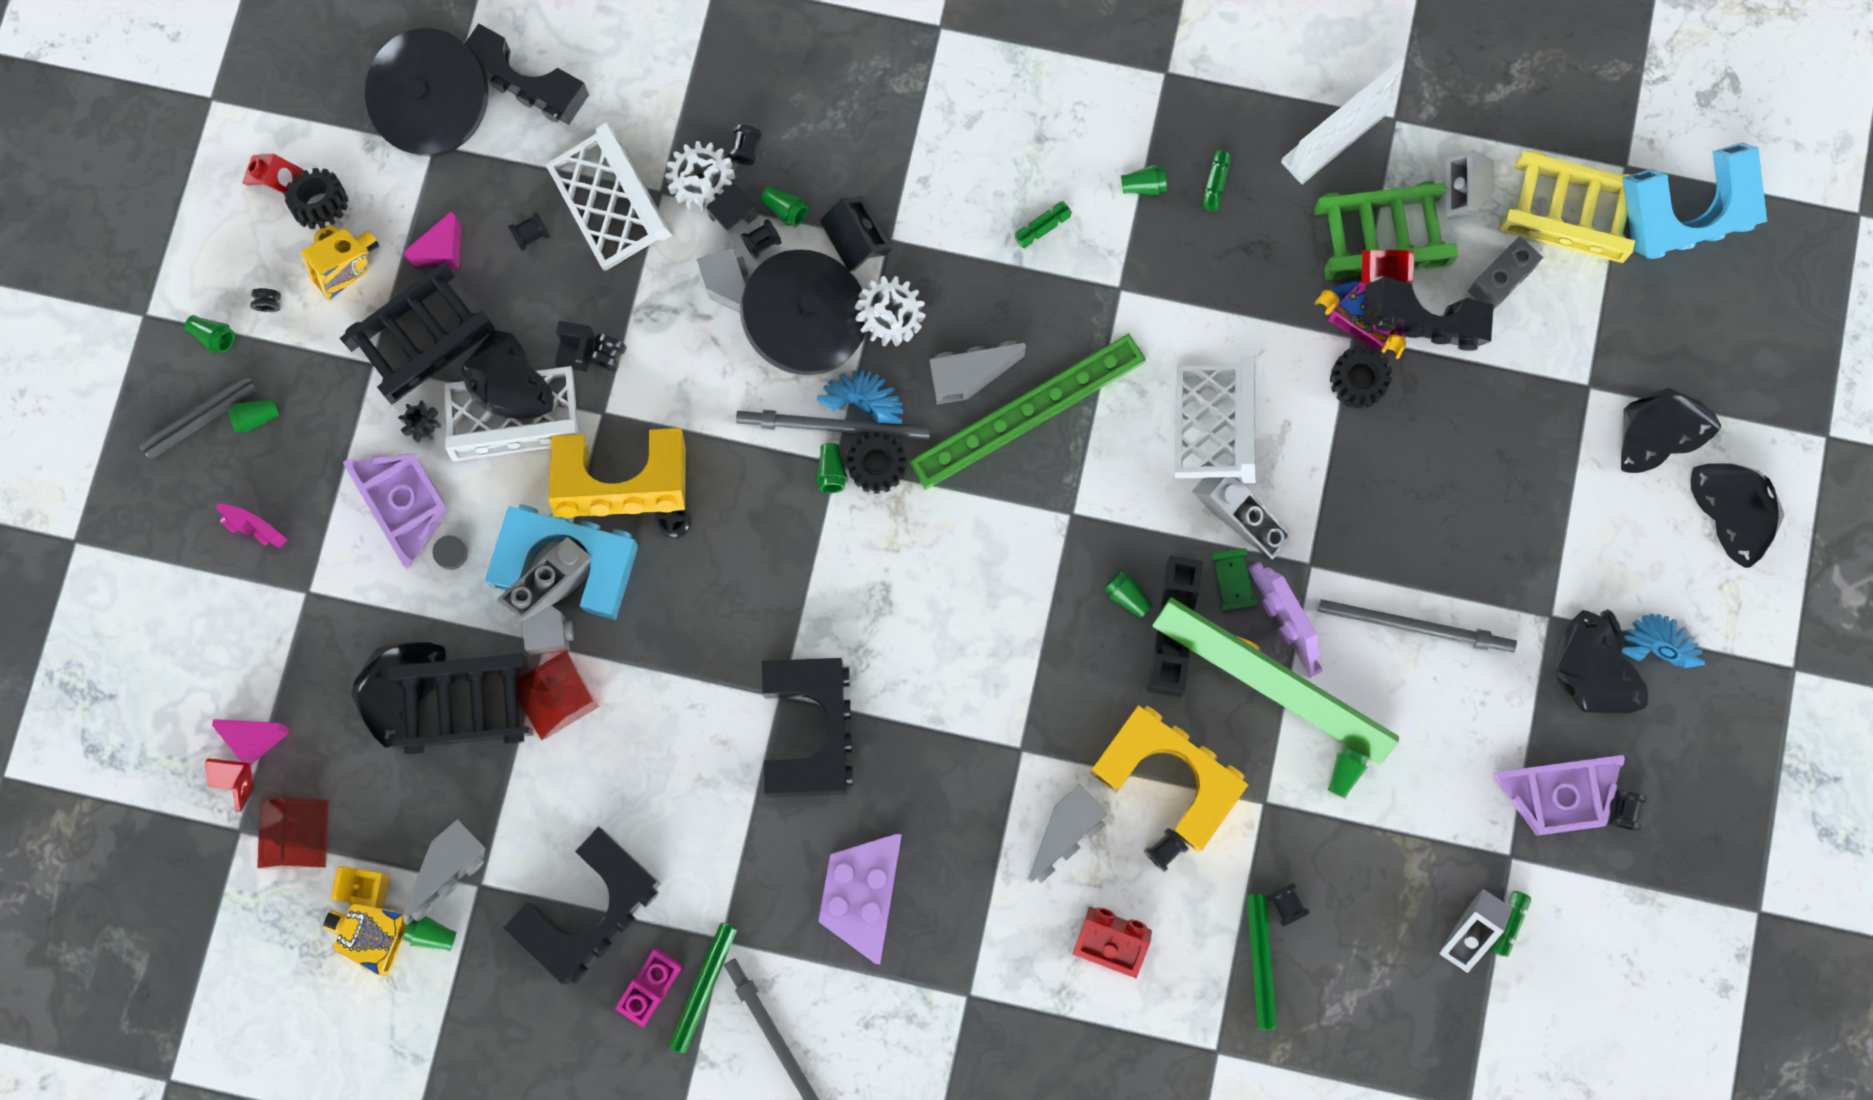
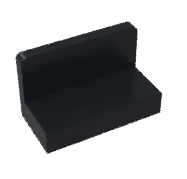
M862 196L841 198L820 219V223L850 272L858 269L868 258L885 256L892 250L891 245Z

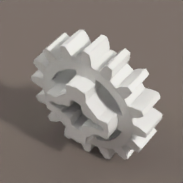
M696 141L695 149H690L685 144V153L680 154L676 151L673 153L676 162H667L670 172L665 174L667 183H671L668 189L670 194H676L675 198L678 204L686 200L689 210L694 207V204H698L700 210L704 211L705 204L711 203L733 185L730 180L735 179L734 170L730 169L732 167L731 159H724L725 153L722 148L714 152L713 143L709 142L705 149L702 148L700 141ZM687 164L685 171L681 172L682 169H683V168L685 167V165ZM701 173L704 178L699 179L697 174ZM718 180H719V182H718V184L716 185V187L713 188V186H714V184H715V181H718Z
M885 276L880 278L878 284L873 280L870 281L867 289H863L859 294L861 300H858L855 304V309L861 311L856 316V321H864L865 323L861 332L864 333L870 330L872 332L870 340L873 342L877 337L882 338V346H886L890 340L893 341L895 346H899L902 338L909 342L914 336L913 333L917 334L922 327L918 322H922L925 318V314L919 312L925 305L924 301H916L915 299L919 291L914 290L910 292L908 290L910 282L908 281L903 286L899 285V280L896 276L892 279L891 283H888ZM878 295L877 304L871 307L872 299ZM909 316L908 324L902 328L903 319Z

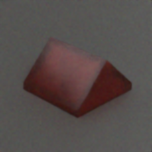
M286 797L260 801L257 869L326 868L329 801Z

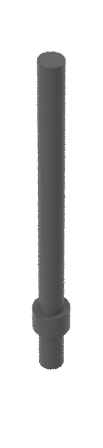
M764 409L762 413L737 410L736 423L761 425L762 429L775 430V427L866 435H869L868 432L874 431V434H879L882 431L885 432L886 436L891 434L894 437L929 440L930 427L784 415L776 414L775 410Z
M1320 599L1318 612L1469 643L1473 644V648L1487 651L1488 648L1514 653L1517 646V640L1492 635L1491 631L1477 629L1476 631L1323 599Z
M736 958L725 963L724 967L737 987L735 989L737 996L741 1002H746L802 1099L819 1100L756 993L759 990L753 980L749 981Z

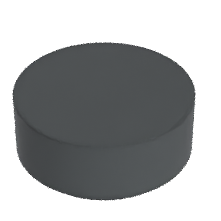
M444 536L436 541L432 554L438 565L444 569L453 570L462 566L466 561L467 548L459 538Z

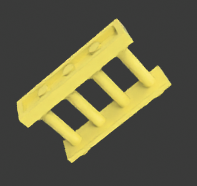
M1523 150L1514 166L1516 169L1526 171L1516 209L1509 208L1501 221L1499 231L1624 263L1633 253L1635 244L1634 240L1627 239L1623 235L1628 216L1623 177L1630 176V174L1618 175L1547 157L1540 151ZM1538 174L1557 179L1547 217L1533 215L1530 211ZM1569 182L1588 187L1578 225L1565 223L1561 219ZM1600 190L1619 195L1610 233L1599 232L1592 227Z

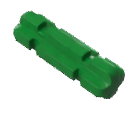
M1217 150L1215 152L1213 166L1211 167L1205 190L1206 193L1202 202V208L1215 212L1219 208L1232 157L1231 153L1227 151Z
M1060 201L1052 207V211L1047 210L1028 223L1029 226L1027 228L1024 226L1016 231L1015 239L1022 248H1026L1033 243L1034 238L1039 239L1057 227L1059 221L1063 223L1071 217L1072 212L1069 206L1064 201Z
M1520 891L1512 892L1508 901L1512 911L1505 931L1490 947L1492 952L1503 957L1510 955L1513 948L1511 941L1512 939L1516 940L1525 918L1523 911L1528 910L1531 903V897Z

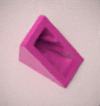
M451 211L403 252L414 268H430L445 262L449 269H459L462 226L457 217Z
M213 719L212 723L214 729L242 762L251 763V765L289 733V727L280 723Z

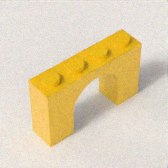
M682 428L649 430V457L645 468L633 479L617 484L599 482L588 474L589 450L584 434L552 436L548 500L553 517L573 518L577 516H606L610 514H639L642 512L685 510L686 446Z
M1138 705L1093 767L1090 774L1117 793L1137 764L1147 756L1156 753H1169L1183 759L1194 773L1196 795L1191 806L1173 831L1187 845L1199 853L1204 849L1249 784L1243 781L1245 776L1231 765L1225 768L1215 761L1217 755L1203 745L1197 748L1188 741L1190 736L1177 726H1173L1171 729L1162 723L1161 719L1163 717L1149 706L1143 709Z

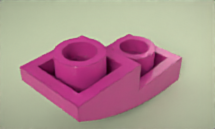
M222 503L215 507L223 515L219 521L232 533H235L237 530L246 536L252 533L263 545L266 546L270 542L279 549L288 541L282 533L251 512Z
M654 948L637 977L631 981L615 1010L642 1028L645 1027L685 965L659 948Z

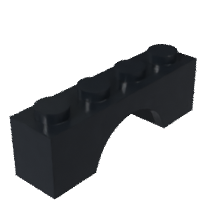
M479 23L465 42L479 57L485 69L487 79L490 80L489 83L495 89L502 93L506 91L513 93L520 103L529 108L533 105L536 106L553 122L558 123L560 120L570 125L589 96L583 81L559 68L538 77H528L517 73L509 65L511 50L506 39Z
M1382 277L1367 284L1365 287L1363 323L1376 325V329L1380 331L1396 330L1404 332L1403 335L1406 337H1425L1431 339V342L1434 344L1443 345L1450 343L1458 345V349L1463 351H1475L1479 346L1492 341L1494 304L1465 298L1448 305L1444 314L1438 316L1427 311L1419 303L1411 283Z
M1170 556L1166 564L1160 612L1170 597L1195 611L1203 561ZM1159 630L1156 633L1148 692L1181 697L1186 687L1189 649Z

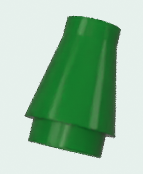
M1157 164L1132 173L1121 175L1123 194L1160 195V192L1168 191L1165 166L1157 167Z
M768 186L761 195V202L767 205L786 226H799L808 214L809 207L805 204L803 198L778 190L772 186Z
M191 315L184 325V330L195 337L213 353H225L234 343L235 333L226 323Z
M273 398L262 401L234 403L235 407L227 409L236 434L243 431L247 434L269 420L279 417Z
M825 443L820 446L816 484L819 485V490L823 493L833 494L845 490L848 478L840 455L839 445L836 443Z
M1122 570L1104 587V590L1109 594L1107 596L1109 599L1134 613L1138 618H1141L1153 605L1131 574L1126 575Z
M1344 746L1341 754L1337 752L1331 782L1327 790L1346 799L1350 790L1368 768L1365 765L1369 758Z
M425 916L420 921L413 919L407 925L403 940L411 942L410 946L451 951L457 932Z

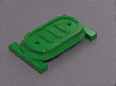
M1246 548L1211 554V560H1217L1215 569L1221 598L1225 603L1221 605L1222 612L1258 606L1257 599H1251L1252 587L1247 563L1242 557L1247 555Z

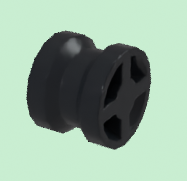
M597 334L595 349L589 352L587 359L599 367L610 371H617L619 356L625 353L626 345L608 335Z
M686 509L672 512H656V523L666 537L672 539L680 538L689 531L691 519Z

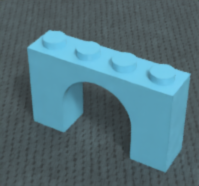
M1741 142L1713 151L1717 183L1715 198L1704 214L1688 222H1680L1673 213L1667 174L1650 169L1623 177L1631 240L1635 241L1633 251L1646 256L1648 259L1660 258L1666 255V251L1690 249L1696 245V242L1720 240L1727 233L1750 231L1755 228V225L1767 222L1759 148Z
M520 504L518 509L508 506L485 582L493 588L506 591L531 569L535 557L544 547L554 542L563 541L568 537L574 543L584 547L591 556L590 573L580 607L584 612L616 620L638 545L634 539H631L632 535L622 530L613 529L612 533L601 531L599 525L591 522L582 521L581 525L570 523L569 518H554L552 513H550V517L540 515L536 508Z

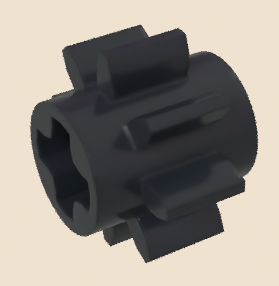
M420 400L418 406L406 404L407 410L405 414L398 416V419L406 424L401 429V432L405 436L413 433L412 436L416 443L421 441V437L434 439L432 433L435 428H441V424L433 419L438 415V411L434 407L427 410V405L422 400Z

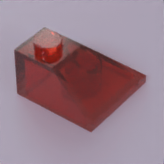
M567 650L517 679L518 700L542 741L600 707Z

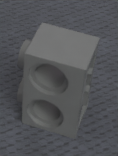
M1519 236L1475 280L1467 292L1478 301L1494 304V311L1534 271L1544 257Z

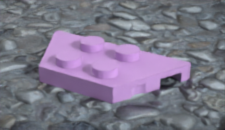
M414 453L402 454L394 458L381 456L373 457L372 460H345L343 462L344 466L402 565L407 569L413 564L448 512V508Z
M1261 562L1248 567L1249 573L1264 597L1262 600L1264 609L1271 618L1275 616L1281 626L1278 631L1287 646L1292 645L1310 678L1322 672V667L1316 660L1321 657L1317 633L1284 576L1278 572L1275 573L1269 567L1264 569Z
M1624 755L1500 771L1493 774L1494 779L1535 835L1539 836L1606 826L1611 811L1610 803L1615 797L1618 786L1616 785L1620 767L1624 765L1625 758Z
M894 834L830 854L818 922L875 964H881L902 834Z

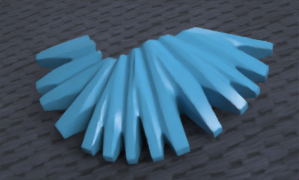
M856 370L852 371V382L842 373L839 377L843 385L830 380L828 382L830 386L825 385L823 387L828 395H818L816 400L832 411L841 409L843 405L846 406L849 403L857 406L877 423L902 424V419L896 417L903 415V409H900L902 403L898 402L900 398L899 396H890L895 389L890 387L881 390L887 380L882 378L878 381L880 376L878 374L870 380L872 373L870 371L866 377H864V370L860 371L859 376Z
M1654 614L1644 615L1642 617L1643 623L1637 619L1632 623L1636 631L1628 629L1626 631L1627 635L1624 636L1623 640L1632 647L1622 648V652L1639 662L1650 651H1653L1656 656L1682 668L1705 665V660L1697 658V656L1703 653L1701 649H1694L1699 645L1698 643H1692L1695 638L1691 636L1684 640L1687 629L1683 627L1676 633L1677 621L1675 619L1669 621V616L1662 618L1661 614H1657L1656 617Z

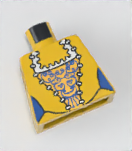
M341 229L302 250L301 254L309 278L329 301L367 273L369 266L366 255L378 248L379 244L370 231H366L354 239L347 229Z
M354 903L350 905L347 915L330 910L323 923V929L338 934L334 950L379 976L389 975L407 925L403 922V912Z

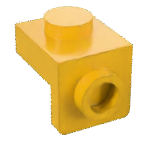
M338 866L331 899L384 909L391 875Z

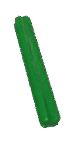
M1250 894L1247 897L1257 1027L1259 1030H1274L1277 1027L1267 900L1265 894Z
M723 922L719 924L669 1042V1048L681 1054L687 1052L737 933V929L732 925Z

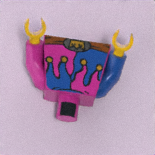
M1352 280L1332 290H1324L1314 302L1315 305L1321 303L1327 307L1325 314L1329 315L1331 313L1328 319L1329 322L1365 346H1370L1374 352L1382 350L1385 353L1387 349H1390L1396 353V359L1400 358L1406 347L1404 332L1396 330L1380 331L1376 329V325L1363 323L1365 287L1368 283Z

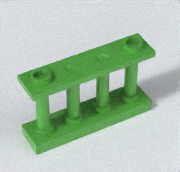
M1425 181L1417 184L1415 187L1349 195L1333 192L1319 198L1314 208L1315 215L1328 214L1335 254L1332 258H1329L1324 268L1326 281L1362 277V254L1351 256V253L1347 252L1341 212L1359 210L1366 250H1382L1378 246L1372 208L1391 207L1397 248L1395 250H1413L1414 270L1451 266L1458 256L1457 244H1446L1445 241H1442L1435 201L1440 200L1446 190L1445 183L1435 184L1433 181ZM1422 202L1429 244L1426 247L1414 248V245H1410L1403 205Z

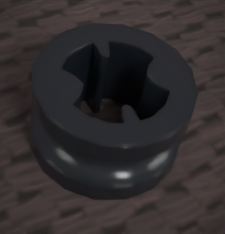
M267 288L252 290L251 296L255 299L250 304L252 309L260 312L280 311V304L277 303V300L281 299L280 292Z

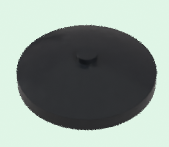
M413 29L391 39L375 56L366 78V108L375 129L392 146L418 156H438L462 146L479 128L488 105V80L479 57L464 41L438 29Z
M803 249L778 253L762 262L752 273L745 285L740 303L743 330L755 351L768 363L783 371L797 375H818L830 372L843 365L852 357L866 332H861L862 327L865 325L864 321L860 322L855 319L858 313L861 312L855 309V304L858 300H861L859 294L862 288L854 275L844 265L828 255Z

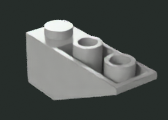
M1006 341L1000 343L996 348L985 349L984 346L969 348L966 351L967 353L954 355L953 352H943L935 355V358L929 359L936 405L967 400L1025 357V343L1017 344L1016 341Z
M1237 477L1203 478L1192 491L1216 517L1270 560L1274 559L1292 537L1290 532Z
M566 537L498 597L497 602L523 622L567 597L585 581L590 573L591 556Z
M1081 784L1054 807L1028 877L1030 884L1036 879L1040 883L1045 881L1055 871V868L1052 866L1053 863L1061 856L1067 861L1081 848L1077 842L1087 834L1092 838L1105 826L1102 819L1105 818L1107 813Z
M458 819L431 841L403 911V922L406 925L413 919L420 921L432 909L431 903L439 896L443 899L449 896L457 888V881L467 873L468 876H471L484 863L482 859L484 858L485 847Z

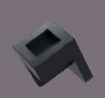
M735 183L706 206L709 218L713 222L717 220L725 230L731 229L741 219H744L749 225L758 217L755 204Z
M558 321L556 334L560 339V344L555 361L558 367L572 366L573 370L587 372L589 365L587 356L592 351L595 339L591 327Z

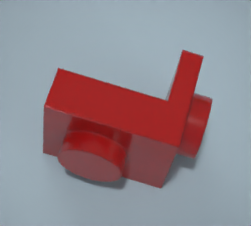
M1413 250L1362 251L1361 283L1370 284L1382 277L1407 283L1413 282Z

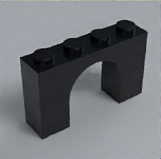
M842 658L762 661V694L765 699L808 698L819 703L826 710L830 719L828 739L824 746L814 755L803 759L764 761V790L767 798L847 795V786H853L852 766H846V753H852V734L845 733V720L851 719L850 699L844 700V687L850 686V668L843 667Z
M599 826L575 852L602 877L607 885L609 906L603 920L586 933L568 934L560 930L534 904L527 902L503 927L561 984L567 985L570 981L574 984L578 982L588 971L585 965L595 955L597 958H600L612 945L609 939L618 930L623 933L636 919L633 913L641 905L647 907L659 894L656 889L661 883Z

